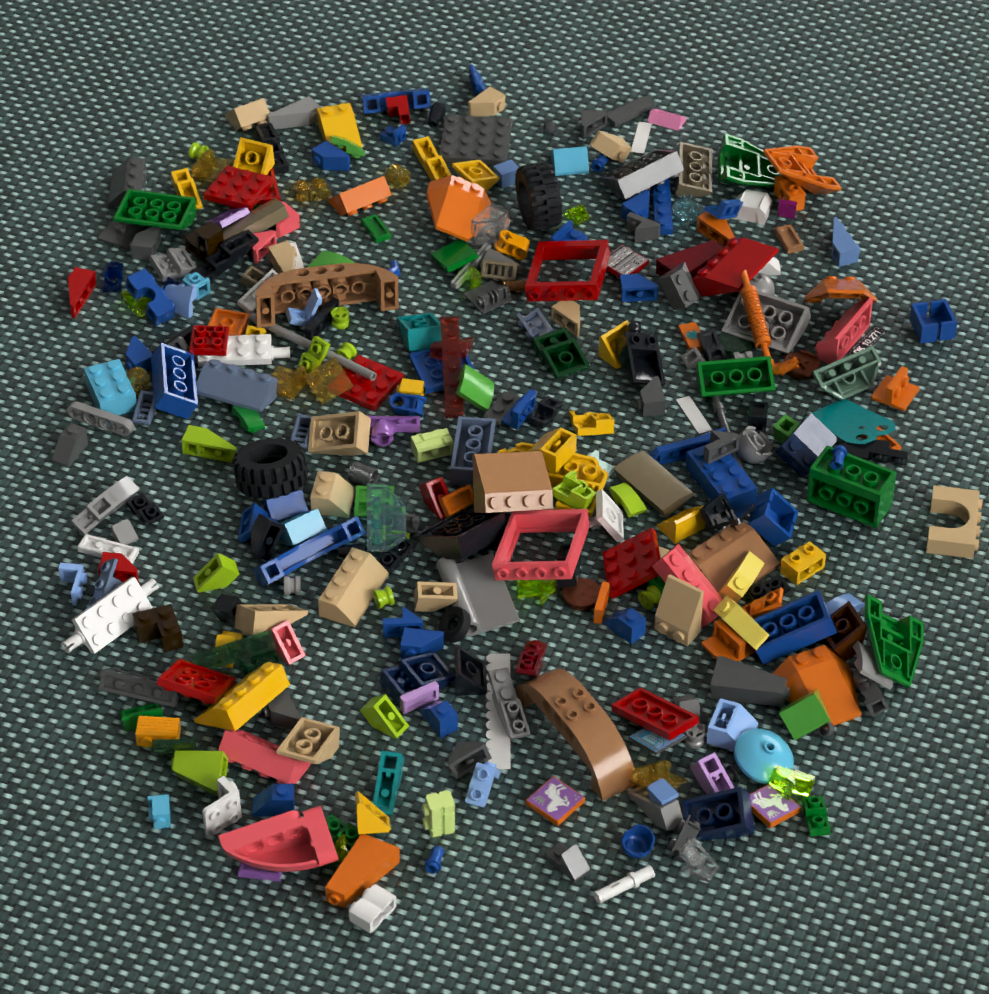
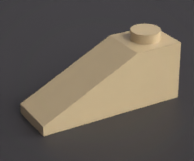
M288 240L268 247L270 262L278 274L295 269L297 252Z

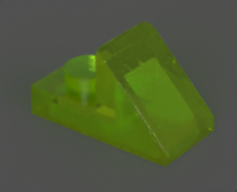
M517 580V597L538 596L540 606L556 590V580Z
M775 765L769 779V784L786 800L790 799L792 792L809 797L815 782V775Z

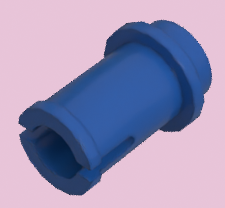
M601 153L597 159L592 161L593 171H603L605 164L609 161V157L606 156L604 158L605 155Z
M837 445L832 449L833 457L830 466L834 470H841L844 458L847 456V450L844 446Z
M434 846L431 848L429 858L424 864L427 872L434 874L441 869L440 862L445 852L442 847Z

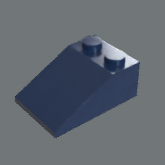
M810 413L775 453L803 478L810 472L811 466L826 445L832 447L838 438Z
M742 787L682 800L684 821L691 815L690 822L697 821L700 823L699 827L701 829L695 841L733 839L755 834L750 794Z

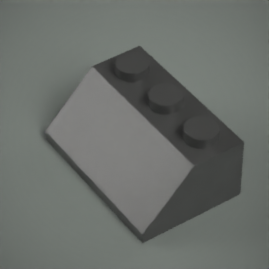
M128 158L112 171L108 207H119L128 189L145 191L147 178L146 158Z

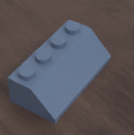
M211 359L202 367L196 382L197 394L261 413L276 399L278 378L271 377L269 374L257 373L252 369H243L234 364L222 363L217 359Z
M458 416L450 466V485L465 486L473 484L472 454H488L492 452L496 419Z

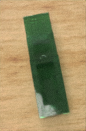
M270 629L193 654L191 659L194 664L213 670L277 649Z

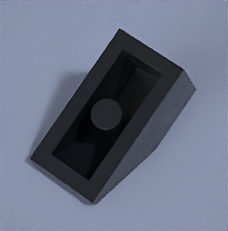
M258 514L251 529V554L266 561L270 560L285 526L272 518Z

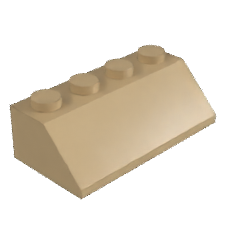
M352 547L318 599L319 616L355 628L373 600V590L380 589L388 576V571L371 553Z

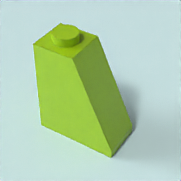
M175 750L174 758L171 759V769L179 778L219 797L217 779L227 776L229 758L224 751Z

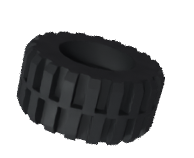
M542 161L520 166L515 173V190L519 210L525 225L531 231L557 227L562 221L563 209L560 188L551 165Z
M266 438L265 440H256L254 443L250 442L245 447H241L232 460L238 490L246 496H252L256 499L279 498L282 495H289L290 492H295L299 487L301 488L308 477L303 447L296 441L287 438Z

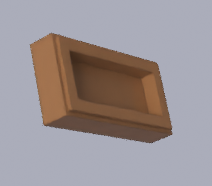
M791 224L774 229L775 235L787 254L804 251V245Z

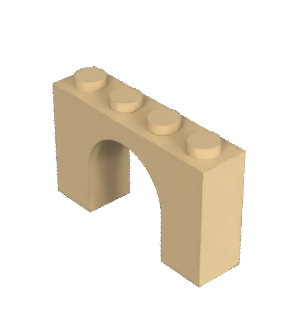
M933 485L930 512L954 515L961 518L966 524L958 528L929 526L926 553L973 558L974 551H978L979 539H976V537L980 535V526H977V524H980L982 512H978V510L982 509L983 499H979L980 491Z

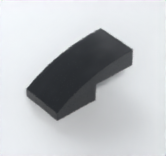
M715 328L697 333L701 349L707 361L727 360L724 347L720 345Z
M546 396L538 403L537 410L527 417V423L543 430L560 411L563 402Z

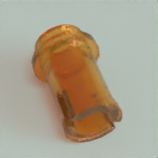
M521 278L514 281H503V286H508L510 292H522V290H525V281L521 280Z

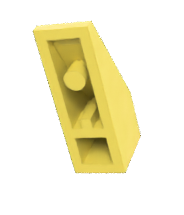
M749 551L718 593L723 598L726 595L737 603L750 588L765 563Z
M727 595L714 609L755 650L770 636L741 606Z

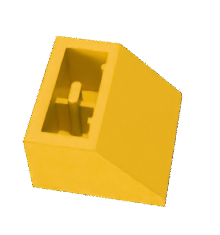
M560 427L545 433L528 452L542 451L547 470L556 473L576 452L577 435Z

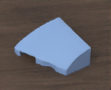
M168 284L164 292L168 299L174 302L175 313L187 319L193 316L192 301L197 298L196 284H191L190 286Z

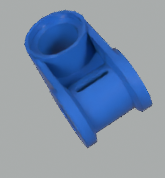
M394 393L391 395L389 402L394 414L420 416L422 418L424 415L422 412L423 405L427 399L421 395ZM398 401L403 402L400 406L394 405Z

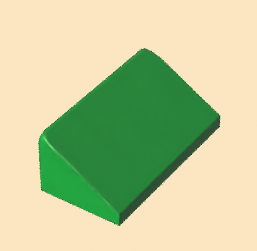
M153 703L121 710L119 715L123 729L129 731L137 728L139 716L163 717V711L160 704Z

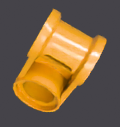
M502 230L499 234V240L494 244L495 250L518 260L525 259L530 245L529 240L508 230Z

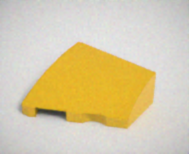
M569 411V418L577 436L614 434V419L610 414L586 412L584 415H576L575 411Z

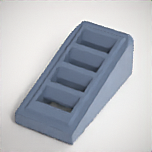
M140 391L132 418L134 424L151 425L157 410L154 408L153 392ZM138 417L147 418V420L138 419Z
M297 414L290 439L292 441L304 442V444H298L304 450H307L311 417L313 416Z

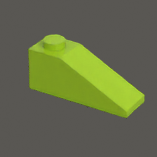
M188 425L182 438L183 454L232 463L237 452V447L207 428Z

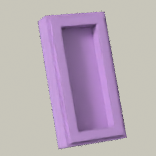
M431 682L401 695V712L406 714L438 700L439 685L437 682Z

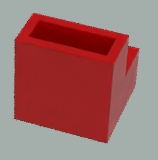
M407 95L386 98L389 117L399 115L401 125L411 123Z

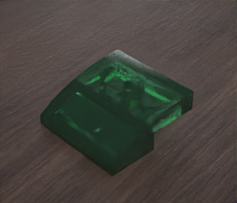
M196 739L153 740V749L156 756L174 755L175 750L198 751Z

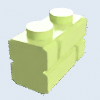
M447 428L411 436V450L415 455L417 463L453 454L454 442Z
M446 790L439 792V794H427L426 804H422L425 816L423 818L424 829L429 830L432 837L454 833L455 803L451 791Z

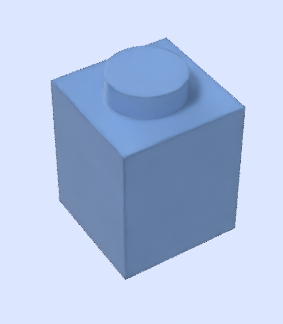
M512 160L494 165L493 172L499 177L496 183L502 189L514 185L515 173L519 167Z

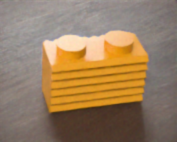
M139 716L135 733L137 746L146 748L154 746L166 749L178 748L181 732L180 718Z

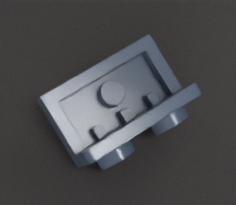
M536 308L525 317H522L520 312L517 313L520 319L517 322L522 330L527 329L525 334L530 341L535 337L554 332L539 308Z

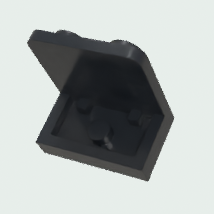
M720 493L699 511L708 530L717 528L719 531L731 524L732 526L741 524L743 518L753 514L752 511L756 508V505L753 503L732 509L725 493Z

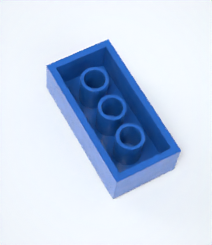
M160 343L151 357L154 408L188 419L198 405L194 354Z
M706 445L687 451L686 469L710 500L720 493H725L732 509L754 503L757 496V486L731 453L707 464L704 461V447Z
M819 590L754 619L770 635L756 650L763 665L837 633L827 605Z

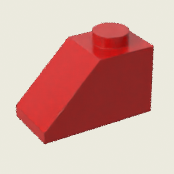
M443 477L434 478L418 485L425 504L438 519L444 518L445 514L438 499L448 495L449 492Z
M103 552L98 567L99 577L102 564L105 561L116 558L118 562L113 577L123 583L129 578L135 577L139 583L138 569L122 553Z

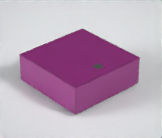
M780 199L778 216L795 219L797 202Z

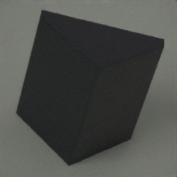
M456 644L454 646L456 696L485 695L487 693L485 662Z

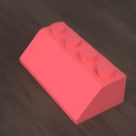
M867 298L851 305L848 310L843 312L839 321H835L833 328L830 331L828 330L824 338L816 344L815 351H817L816 356L818 360L831 364L842 359L870 326L872 298Z
M679 544L674 546L652 566L665 583L667 576L671 574L704 591L702 628L719 616L714 609L723 600L722 596Z
M225 730L218 751H224L229 758L228 762H238L243 769L259 771L258 775L270 779V777L277 779L276 783L297 784L312 764L277 754L279 745L244 730Z

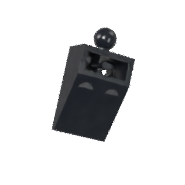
M638 322L629 323L627 332H624L615 340L617 358L632 384L647 385L655 376H658L661 386H664L665 378L657 334L641 333V325Z

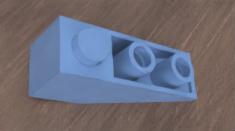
M834 217L831 257L838 267L858 262L860 254L859 245L854 242L851 234L846 231L844 224L837 217Z

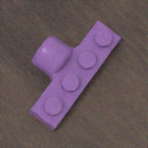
M368 416L371 418V441L379 447L389 445L393 441V434L396 432H420V416Z

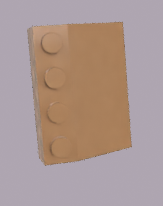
M542 451L472 454L475 513L553 509V490Z
M744 521L737 526L729 525L687 553L717 592L721 590L749 551L765 563L752 585L780 567V562L755 529Z

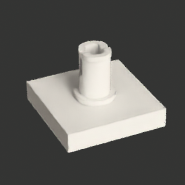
M603 489L597 491L596 516L589 518V528L595 530L603 526L619 542L624 539L623 511Z

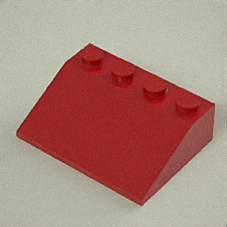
M731 238L727 241V245L717 251V255L707 261V265L697 271V275L692 280L702 297L741 291L744 288L741 279L743 271L747 270L750 281L779 250L776 247L748 238Z

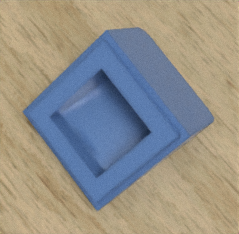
M663 778L647 786L650 800L660 805H664L679 796L676 790Z

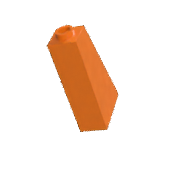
M361 834L326 885V901L332 905L346 908L362 895L367 888H370L399 864L400 848L369 835Z

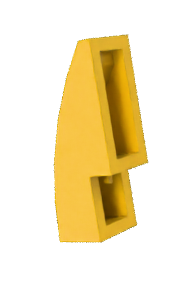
M188 168L172 171L171 181L178 196L196 198V210L202 209V202Z

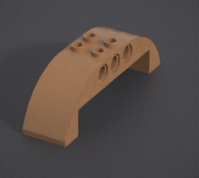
M338 263L282 272L262 283L255 294L257 328L275 326V314L285 313L288 307L304 310L314 288L318 289L322 297V303L318 308H323L326 302L328 303L332 297L339 299V306L376 301L381 311L399 309L398 276L384 268L361 263Z
M560 668L553 669L515 688L517 698L520 699L523 706L526 707L535 703L591 770V788L601 801L637 785L635 769L620 733L606 712L571 673Z

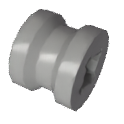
M284 576V595L289 596L293 593L301 595L300 576H295L294 578Z
M698 723L685 731L687 738L684 739V743L686 746L697 749L704 745L705 728L702 724Z

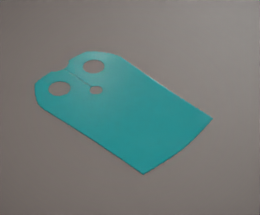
M847 399L832 403L812 413L834 435L848 443L866 444L876 440L878 436L893 432L896 427L892 420ZM880 425H885L888 427V429L884 431H879L876 429V427ZM860 426L866 427L865 429H859ZM865 434L868 436V438L864 440H858L856 439V436Z

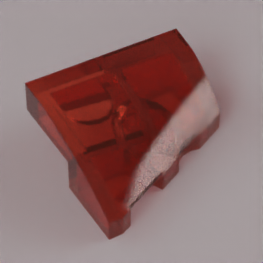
M474 337L435 341L430 346V358L449 360L450 355L466 358L468 351H471Z

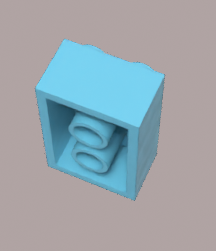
M120 359L84 368L86 386L96 408L116 415L135 411L137 404L136 393Z

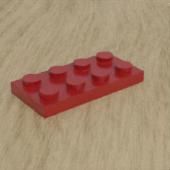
M641 687L611 704L612 712L669 741L699 723V716Z

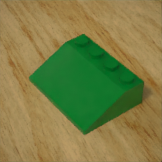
M128 189L113 217V221L183 230L192 225L196 217V198Z

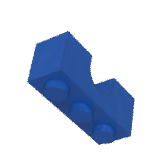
M144 268L127 277L125 287L135 300L141 297H147L152 300L147 303L145 314L155 326L174 317V302L168 299L163 288L158 286L151 273H148Z

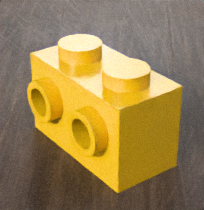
M809 541L781 559L780 573L797 586L825 568L826 553Z

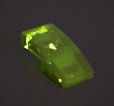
M128 290L121 292L120 297L139 317L146 315L147 303L151 302L148 297H141L135 300Z

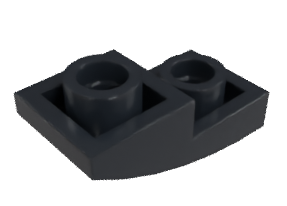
M143 492L126 501V505L131 512L147 526L164 518L163 513L154 502L150 503Z
M400 533L389 547H385L376 560L388 573H391L408 557L416 545Z
M777 574L765 583L761 580L747 590L746 594L753 602L755 599H759L780 587L784 589L783 595L791 591L781 575Z

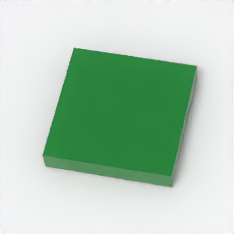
M462 239L431 253L432 259L448 273L479 258L478 253Z

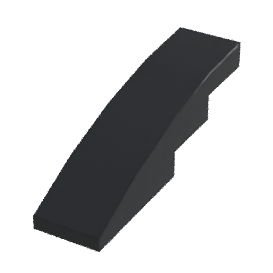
M272 123L255 126L259 142L273 145L275 164L272 168L274 173L289 171L284 150L280 145L279 136Z
M250 230L244 231L220 244V251L206 257V264L193 270L192 274L197 272L204 278H209L210 281L246 255L259 241V238Z

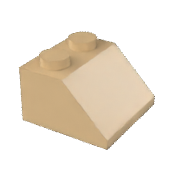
M262 98L232 109L225 114V118L236 131L240 129L246 131L251 129L252 125L256 123L257 125L267 123V115L270 112L265 99Z
M318 471L310 497L311 510L318 509L320 515L349 518L356 488L337 473Z

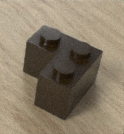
M211 221L197 228L184 237L185 250L206 264V257L220 251L219 245L224 243L223 229Z
M171 604L132 613L134 631L139 643L159 639L163 652L183 648L182 631Z

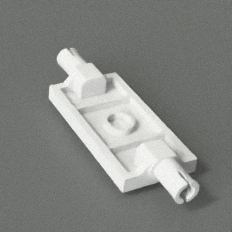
M271 334L229 336L226 356L194 355V361H197L198 367H203L211 359H217L222 363L234 365L272 364V360L275 358H290V347L273 348L271 345Z
M131 577L72 619L75 625L74 635L61 643L62 647L66 646L64 651L70 653L80 644H84L88 647L91 654L96 653L134 626L132 613L153 608L147 596L159 589L158 584L154 586L157 582L151 578L140 587L136 578Z

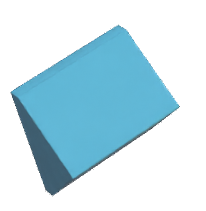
M587 146L553 149L550 152L555 176L589 173Z

